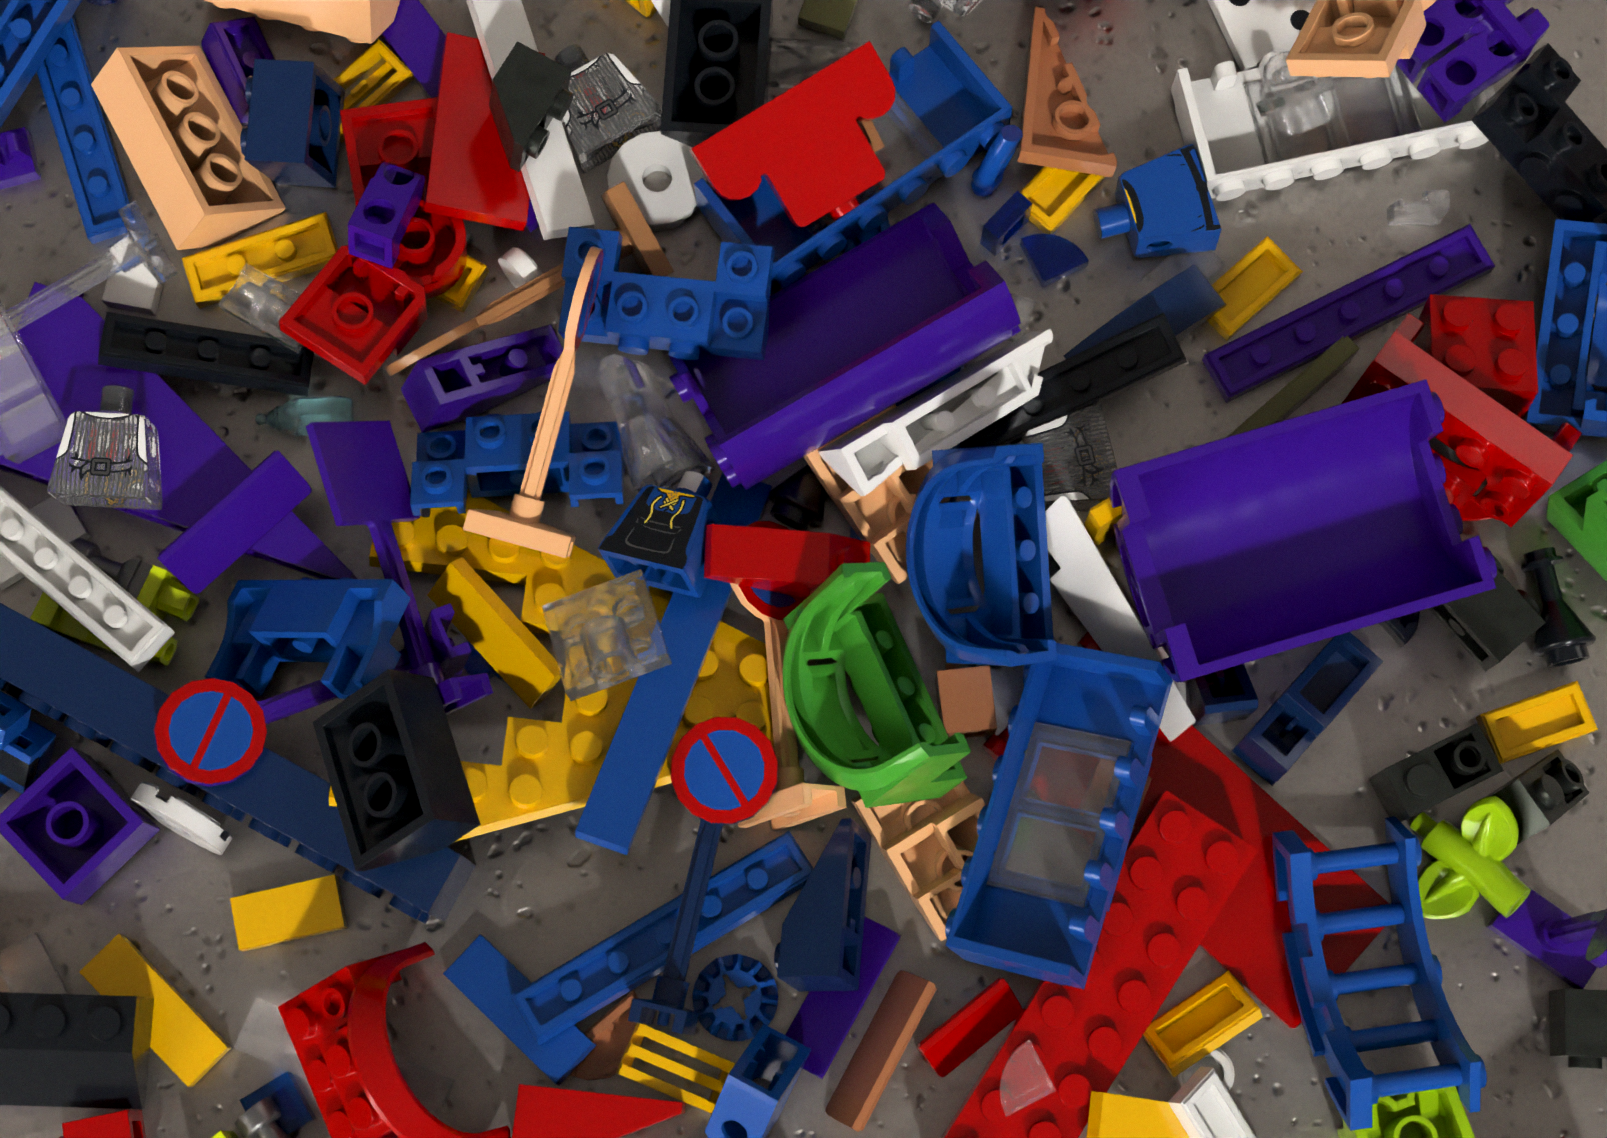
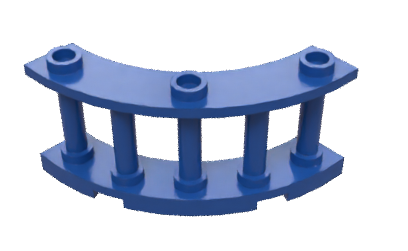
M1395 816L1385 818L1386 843L1314 853L1313 849L1308 848L1293 830L1272 833L1277 901H1288L1292 932L1282 933V939L1295 999L1313 1056L1324 1055L1333 1077L1326 1078L1325 1085L1350 1131L1372 1128V1104H1377L1380 1097L1456 1086L1460 1100L1469 1113L1479 1112L1481 1088H1484L1487 1083L1484 1062L1471 1049L1452 1014L1441 986L1443 977L1440 962L1437 956L1432 954L1423 918L1417 866L1422 861L1420 842L1417 836L1412 834ZM1387 865L1392 904L1320 913L1317 908L1315 909L1313 880L1317 879L1318 874ZM1396 925L1404 964L1336 974L1331 969H1327L1321 945L1324 935ZM1410 985L1421 1021L1352 1031L1349 1026L1344 1025L1336 1001L1339 995ZM1430 1042L1440 1065L1374 1075L1371 1070L1366 1069L1358 1053Z

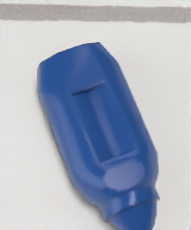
M1015 125L1003 127L990 146L980 166L973 172L971 186L976 195L982 197L992 195L993 191L1002 182L1004 171L1023 137L1022 130Z

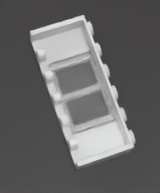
M1273 51L1264 55L1258 68L1236 72L1233 61L1219 63L1214 67L1211 78L1192 82L1188 68L1178 69L1171 87L1175 113L1184 146L1194 145L1211 199L1216 198L1218 201L1231 200L1243 195L1246 191L1264 187L1266 190H1278L1291 185L1295 179L1313 176L1315 180L1329 179L1350 167L1362 165L1364 170L1376 169L1387 165L1393 158L1410 155L1412 159L1417 160L1435 155L1442 149L1457 146L1460 149L1478 147L1489 140L1471 119L1481 106L1495 94L1493 85L1489 86L1465 104L1458 114L1444 123L1417 90L1421 78L1412 84L1397 64L1390 77L1290 76L1282 51ZM1284 97L1287 106L1260 114L1257 105L1268 102L1273 109L1272 100Z

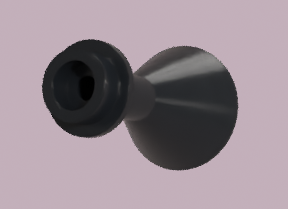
M808 464L769 491V498L774 503L770 511L771 516L789 528L807 531L810 524L819 525L824 522L825 489Z
M1554 547L1542 548L1524 554L1525 564L1521 566V570L1524 572L1533 571L1542 603L1540 616L1546 622L1536 631L1532 653L1538 657L1545 656L1548 668L1570 665L1589 659L1590 655L1587 646L1596 641V636L1563 600L1554 567L1564 561L1563 556H1557Z

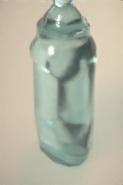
M345 396L295 398L285 402L282 406H276L266 415L258 413L255 421L259 426L267 423L278 431L284 430L288 434L295 436H308L305 426L311 422L354 421L352 398Z

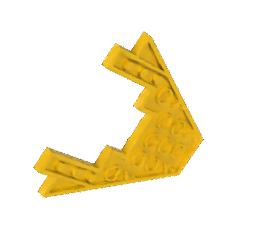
M468 489L466 513L458 514L457 507L430 508L429 517L420 516V518L411 522L391 523L406 571L442 575L450 562L463 557L483 580L525 585L521 622L530 632L572 637L562 723L508 717L502 765L461 761L481 825L456 841L586 806L672 596L659 588L615 578L605 560L576 545L573 546L571 557L563 558L463 530L468 509L494 510L508 514L510 512L483 497L472 498ZM372 540L369 565L381 568ZM720 621L654 788L672 783V756L680 739L696 724L714 717H737L757 726L771 741L774 749L765 643ZM330 785L329 806L337 807Z

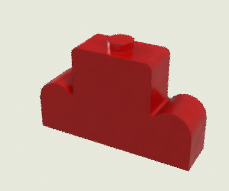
M868 41L699 143L689 151L711 188L718 196L726 200H741L751 196L758 189L762 180L761 176H764L793 226L805 227L827 213H830L832 219L836 220L860 205L855 196L885 178L886 172L857 121H871L887 113L894 103L896 89L871 42Z

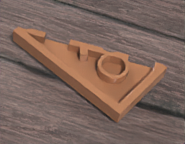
M1035 7L1031 18L1020 127L1023 137L1018 147L1017 162L1113 177L1117 167V158L1114 152L1108 154L1098 132L1101 125L1095 111L1087 104L1086 91L1073 63H1066L1058 46L1060 35L1054 22L1046 15L1045 8Z

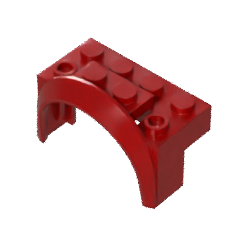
M1408 313L1341 404L1427 379L1430 391L1438 394L1445 414L1444 422L1441 423L1444 431L1435 436V438L1454 450L1459 460L1464 464L1479 469L1476 470L1459 465L1437 453L1442 459L1446 471V482L1443 486L1449 504L1453 503L1458 508L1462 521H1479L1493 518L1504 522L1512 528L1553 486L1573 457L1570 450L1582 433L1570 424L1562 423L1552 439L1548 438L1413 344V341L1424 328V323ZM1486 478L1488 484L1477 496H1473Z
M426 942L347 965L278 1006L286 1030L291 1038L331 1138H511L508 1125L479 1133H468L444 1124L432 1115L417 1099L396 1063L386 1025L387 995L391 984L402 980L399 973L401 969L435 955L433 949Z

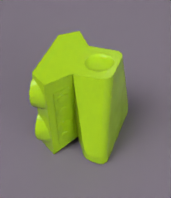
M1456 1086L1380 1097L1377 1104H1372V1128L1350 1131L1342 1118L1343 1125L1337 1129L1339 1138H1475Z

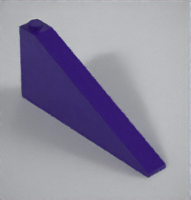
M34 282L0 361V470L50 488L53 477V489H56L58 465L56 457L69 416L77 411L69 453V462L71 465H74L75 460L70 457H73L74 441L80 413H108L110 393L132 394L130 414H134V428H137L138 414L144 419L146 453L147 432L149 429L148 472H150L152 452V429L158 433L161 477L156 510H154L155 502H153L152 510H150L151 501H148L146 509L147 500H144L143 509H141L142 499H140L139 508L137 509L138 498L135 497L134 509H132L133 496L131 495L130 509H128L129 495H127L125 508H123V501L121 508H119V505L118 508L114 506L112 509L183 533L252 470L158 374L98 365V355L105 320L83 299L85 294L82 291L62 282H55L53 288ZM82 413V415H81V419H80V423H79L75 452H77V449H78V442H79L80 430H81L82 420H83V417H84V414H83V413ZM87 415L85 416V420H84V425H83L81 440H82L83 433H84V430H85V427H86V423H87V419H88V416H87ZM130 416V428H132V416ZM89 417L87 428L90 427L92 417ZM93 417L92 428H91V433H90V441H89V449H88V458H89V452H90V447H91V441H92V436H93V431H94V426H95V421H96V418H94V417ZM128 417L125 418L126 428H128ZM99 418L97 419V423H96V430H95V435H94L92 458H93V454H94L95 443H96V438H97V433H98V427H99V422H100V419H99ZM121 418V427H124V418ZM102 419L101 426L104 425L105 419ZM108 419V427H111V419ZM117 419V427H119L120 419ZM98 440V448H97V457H98V451H99V445H100L99 440ZM68 452L65 454L62 477L63 492H65ZM63 456L60 458L57 484V490L59 491ZM68 463V473H67V486H68V488H67V493H68V494H70V493H69V488H70V472H71V469H72V467L69 466V463ZM151 469L152 475L150 482L153 484L154 471L153 469ZM155 473V485H154V487H155V493H156V491H157V481H158V475H157L156 473ZM89 475L87 476L86 491L88 490ZM93 475L90 490H92ZM78 476V483H77V491H76V492H79V491H78V488H79V476ZM84 476L82 480L81 491H83ZM104 476L101 478L100 487L103 485ZM73 481L72 495H73V492H74V481ZM161 492H162L161 510H159L160 498H161ZM103 493V500H102V505H103V506H104V498H105V494H104V493ZM98 494L97 504H100L101 494ZM94 495V503H96V495ZM292 511L244 553L316 579H339L341 577L357 579Z

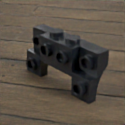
M1547 43L1534 52L1522 68L1481 106L1471 121L1558 219L1607 224V149L1566 104L1565 101L1581 80L1573 72L1571 65L1564 58L1560 57L1552 46Z

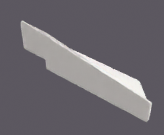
M1051 329L1033 331L823 447L818 451L820 456L860 496H865L872 492L903 464L906 470L918 469L933 459L932 450L951 449L1039 395L1043 377L1038 376L1044 348L1052 343L1054 335Z
M1065 494L1060 496L1045 511L1048 552L1061 568L1050 578V581L1102 651L1158 661L1162 665L1161 660L1169 658V656L1162 647L1152 649L1138 614L1125 598L1070 500ZM1173 680L1159 727L1170 742L1196 722L1186 704V681L1176 682Z

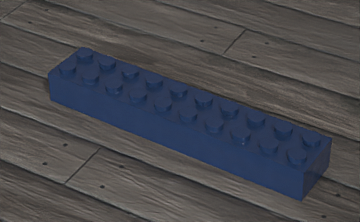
M0 603V690L105 748H108L111 741L114 740L109 749L111 752L151 773L157 764L160 765L155 776L196 798L202 789L207 791L201 800L202 802L241 823L249 814L253 818L248 827L287 848L293 839L298 841L299 845L295 853L332 873L335 872L338 865L347 868L342 879L380 899L384 890H387L394 894L389 905L425 924L431 915L442 921L446 920L476 866L464 856L446 847L437 852L375 869L356 871L338 808L329 806L328 797L331 784L265 747L261 757L250 772L232 783L207 787L184 781L169 771L159 756L154 735L159 709L170 695Z

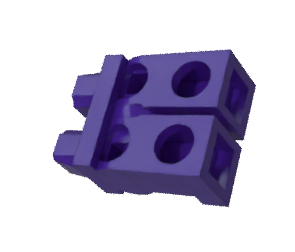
M1437 0L1428 9L1423 11L1426 27L1411 58L1398 59L1396 64L1412 84L1421 78L1417 90L1444 123H1446L1458 114L1465 104L1525 63L1533 47L1545 35L1550 26L1547 19L1538 9L1531 7L1516 18L1506 7V5L1514 0Z

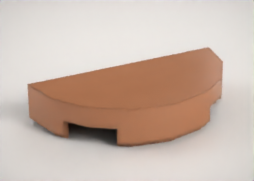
M634 990L584 1032L597 1046L573 1070L570 1076L589 1081L606 1079L617 1074L616 1071L637 1024L628 1021L633 998L639 999ZM645 1037L643 1038L640 1047L643 1046V1042H644Z

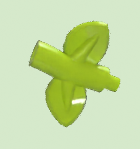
M1497 796L1479 799L1466 809L1461 820V830L1446 819L1437 823L1425 812H1421L1411 823L1410 828L1424 839L1421 848L1436 858L1428 863L1418 875L1423 918L1450 919L1459 917L1470 911L1480 894L1505 918H1508L1522 905L1530 894L1531 889L1502 862L1516 848L1519 828L1510 808Z

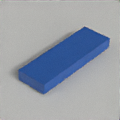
M481 934L443 973L558 1086L597 1046L576 1025L571 1026L539 1046L510 996L532 982Z

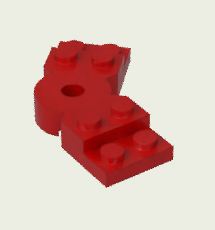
M437 97L340 110L355 206L358 205L370 179L375 176L383 162L424 175L425 184L422 198L399 245L400 253L393 269L350 255L348 245L341 246L278 321L280 331L364 385L368 383L391 353L398 356L428 319L426 299L439 296L453 287L461 277L466 266L467 245L463 220L423 211ZM415 241L426 244L419 249L405 247L406 244Z

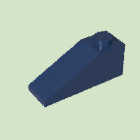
M852 818L841 819L782 924L781 942L776 945L774 952L777 977L799 992L856 991L859 988L872 835Z

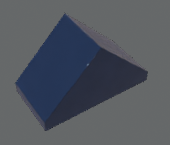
M1244 663L1187 680L1191 711L1196 720L1194 726L1246 720L1258 708V697Z

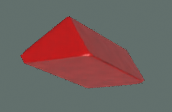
M998 978L918 1043L917 1050L941 1078L945 1077L1015 1020L1022 1011V1006L1005 979Z

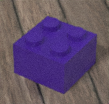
M73 747L65 752L0 814L1 835L62 900L80 905L87 901L161 830L141 809L130 801V797L90 755Z

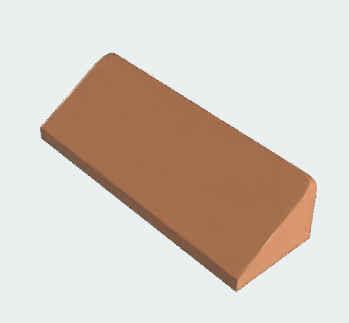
M900 970L896 974L826 1107L825 1112L828 1116L857 1132L863 1131L937 989L935 988L936 984L907 971Z

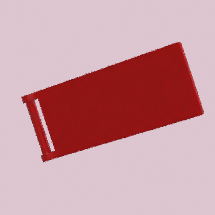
M1089 632L1077 642L1078 647L1102 651ZM1193 725L1171 742L1159 728L1151 755L1153 760L1148 774L1152 780L1135 821V827L1130 840L1157 797L1167 790L1259 850L1199 946L1226 971L1229 970L1243 987L1288 1028H1296L1302 1020L1293 991L1282 939V933L1292 932L1288 901H1277L1272 833L1293 830L1308 848L1313 849L1314 853L1331 850ZM1008 726L998 736L992 734L982 745L984 750L995 761L1000 755H1004L1009 738ZM1043 747L1030 791L1042 802L1079 810L1100 758ZM1071 828L1093 848L1097 833ZM1353 870L1318 874L1317 879L1313 880L1315 909L1317 908L1320 913L1389 904ZM1384 927L1324 935L1321 945L1327 969H1331L1334 974L1346 972Z

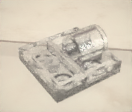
M641 569L542 605L563 687L570 701L672 664L651 592Z

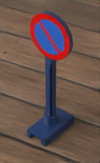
M714 717L696 724L680 739L672 756L671 781L677 798L692 815L700 818V825L663 976H657L652 999L633 998L628 1021L653 1025L656 1010H659L656 1024L668 1027L671 1014H675L671 1031L695 1035L699 1013L684 1007L690 984L685 982L722 828L724 825H734L754 817L769 803L778 784L779 762L771 741L757 726L740 718Z

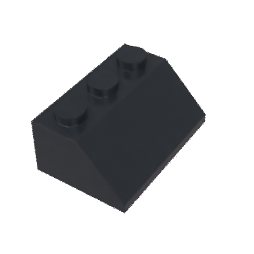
M671 0L660 126L662 135L690 147H695L768 102L773 33L772 0Z
M387 669L313 721L356 871H367L440 851L481 825L433 677Z
M0 992V1105L145 1109L154 999L138 996Z

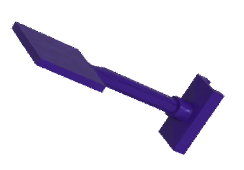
M390 420L311 422L305 427L336 526L367 525L384 579H393L411 598L399 622L412 665V670L409 673L435 679L446 715L493 694L487 673L453 677L445 680L440 662L434 661L391 524L415 521L420 516H413L410 506L411 487Z

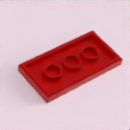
M447 32L443 47L423 211L524 231L527 224L530 197L521 170L517 172L509 166L489 107L492 79L479 39Z

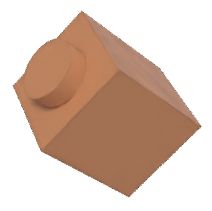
M945 663L946 670L936 672L935 688L938 714L948 737L954 733L963 734L965 739L990 737L992 734H995L997 721L990 665L977 667V664Z

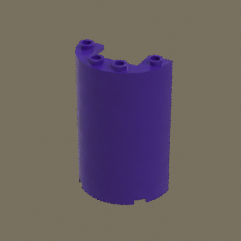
M933 202L771 295L765 360L700 354L698 360H683L668 355L677 370L669 378L683 403L694 399L712 433L704 437L731 487L733 488L742 483L745 490L1021 332L1018 326L1021 322L1012 296L1003 278L986 260L975 267L973 266L951 221Z
M1427 379L1116 469L1112 472L1110 479V503L1113 508L1118 506L1122 508L1123 517L1113 526L1125 577L1152 649L1164 647L1169 658L1161 660L1162 666L1174 681L1183 682L1496 588L1493 578L1497 576V567L1489 548L1482 546L1479 535L1464 541L1461 540L1460 534L1463 533L1462 518L1458 508L1453 503L1449 504L1443 486L1446 482L1445 467L1440 456L1437 453H1432L1429 440L1444 431L1441 423L1444 422L1445 414L1438 394L1430 391Z

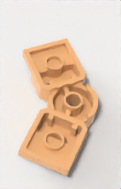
M1316 0L1286 58L1290 76L1390 77L1398 59L1411 58L1426 27L1423 11L1428 9L1437 0Z

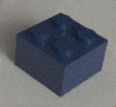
M254 59L253 75H249L245 87L246 100L250 106L248 125L242 128L240 137L241 151L245 156L244 160L278 185L336 188L341 138L340 110L344 108L345 90L315 62Z

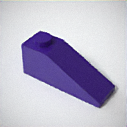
M551 324L418 360L401 387V391L421 432L431 431L465 421L466 417H474L549 382L553 368L563 352V347Z

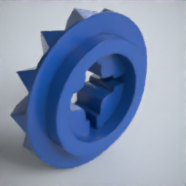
M741 954L716 958L699 973L692 992L694 1012L699 1013L698 1020L701 1025L717 1038L726 1041L751 1039L757 1034L763 1024L768 1026L775 1016L778 1006L776 982L769 970L754 958ZM727 975L730 982H734L738 989L746 986L750 988L755 985L758 988L750 992L751 995L744 999L746 1007L744 1011L747 1015L745 1020L742 1019L740 1013H736L732 1006L724 1009L720 1007L715 1010L713 1008L714 1005L720 1003V999L726 996V989L724 987L726 983L723 977Z

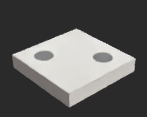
M1207 0L1240 71L1258 68L1263 56L1273 51H1282L1284 59H1286L1316 0Z

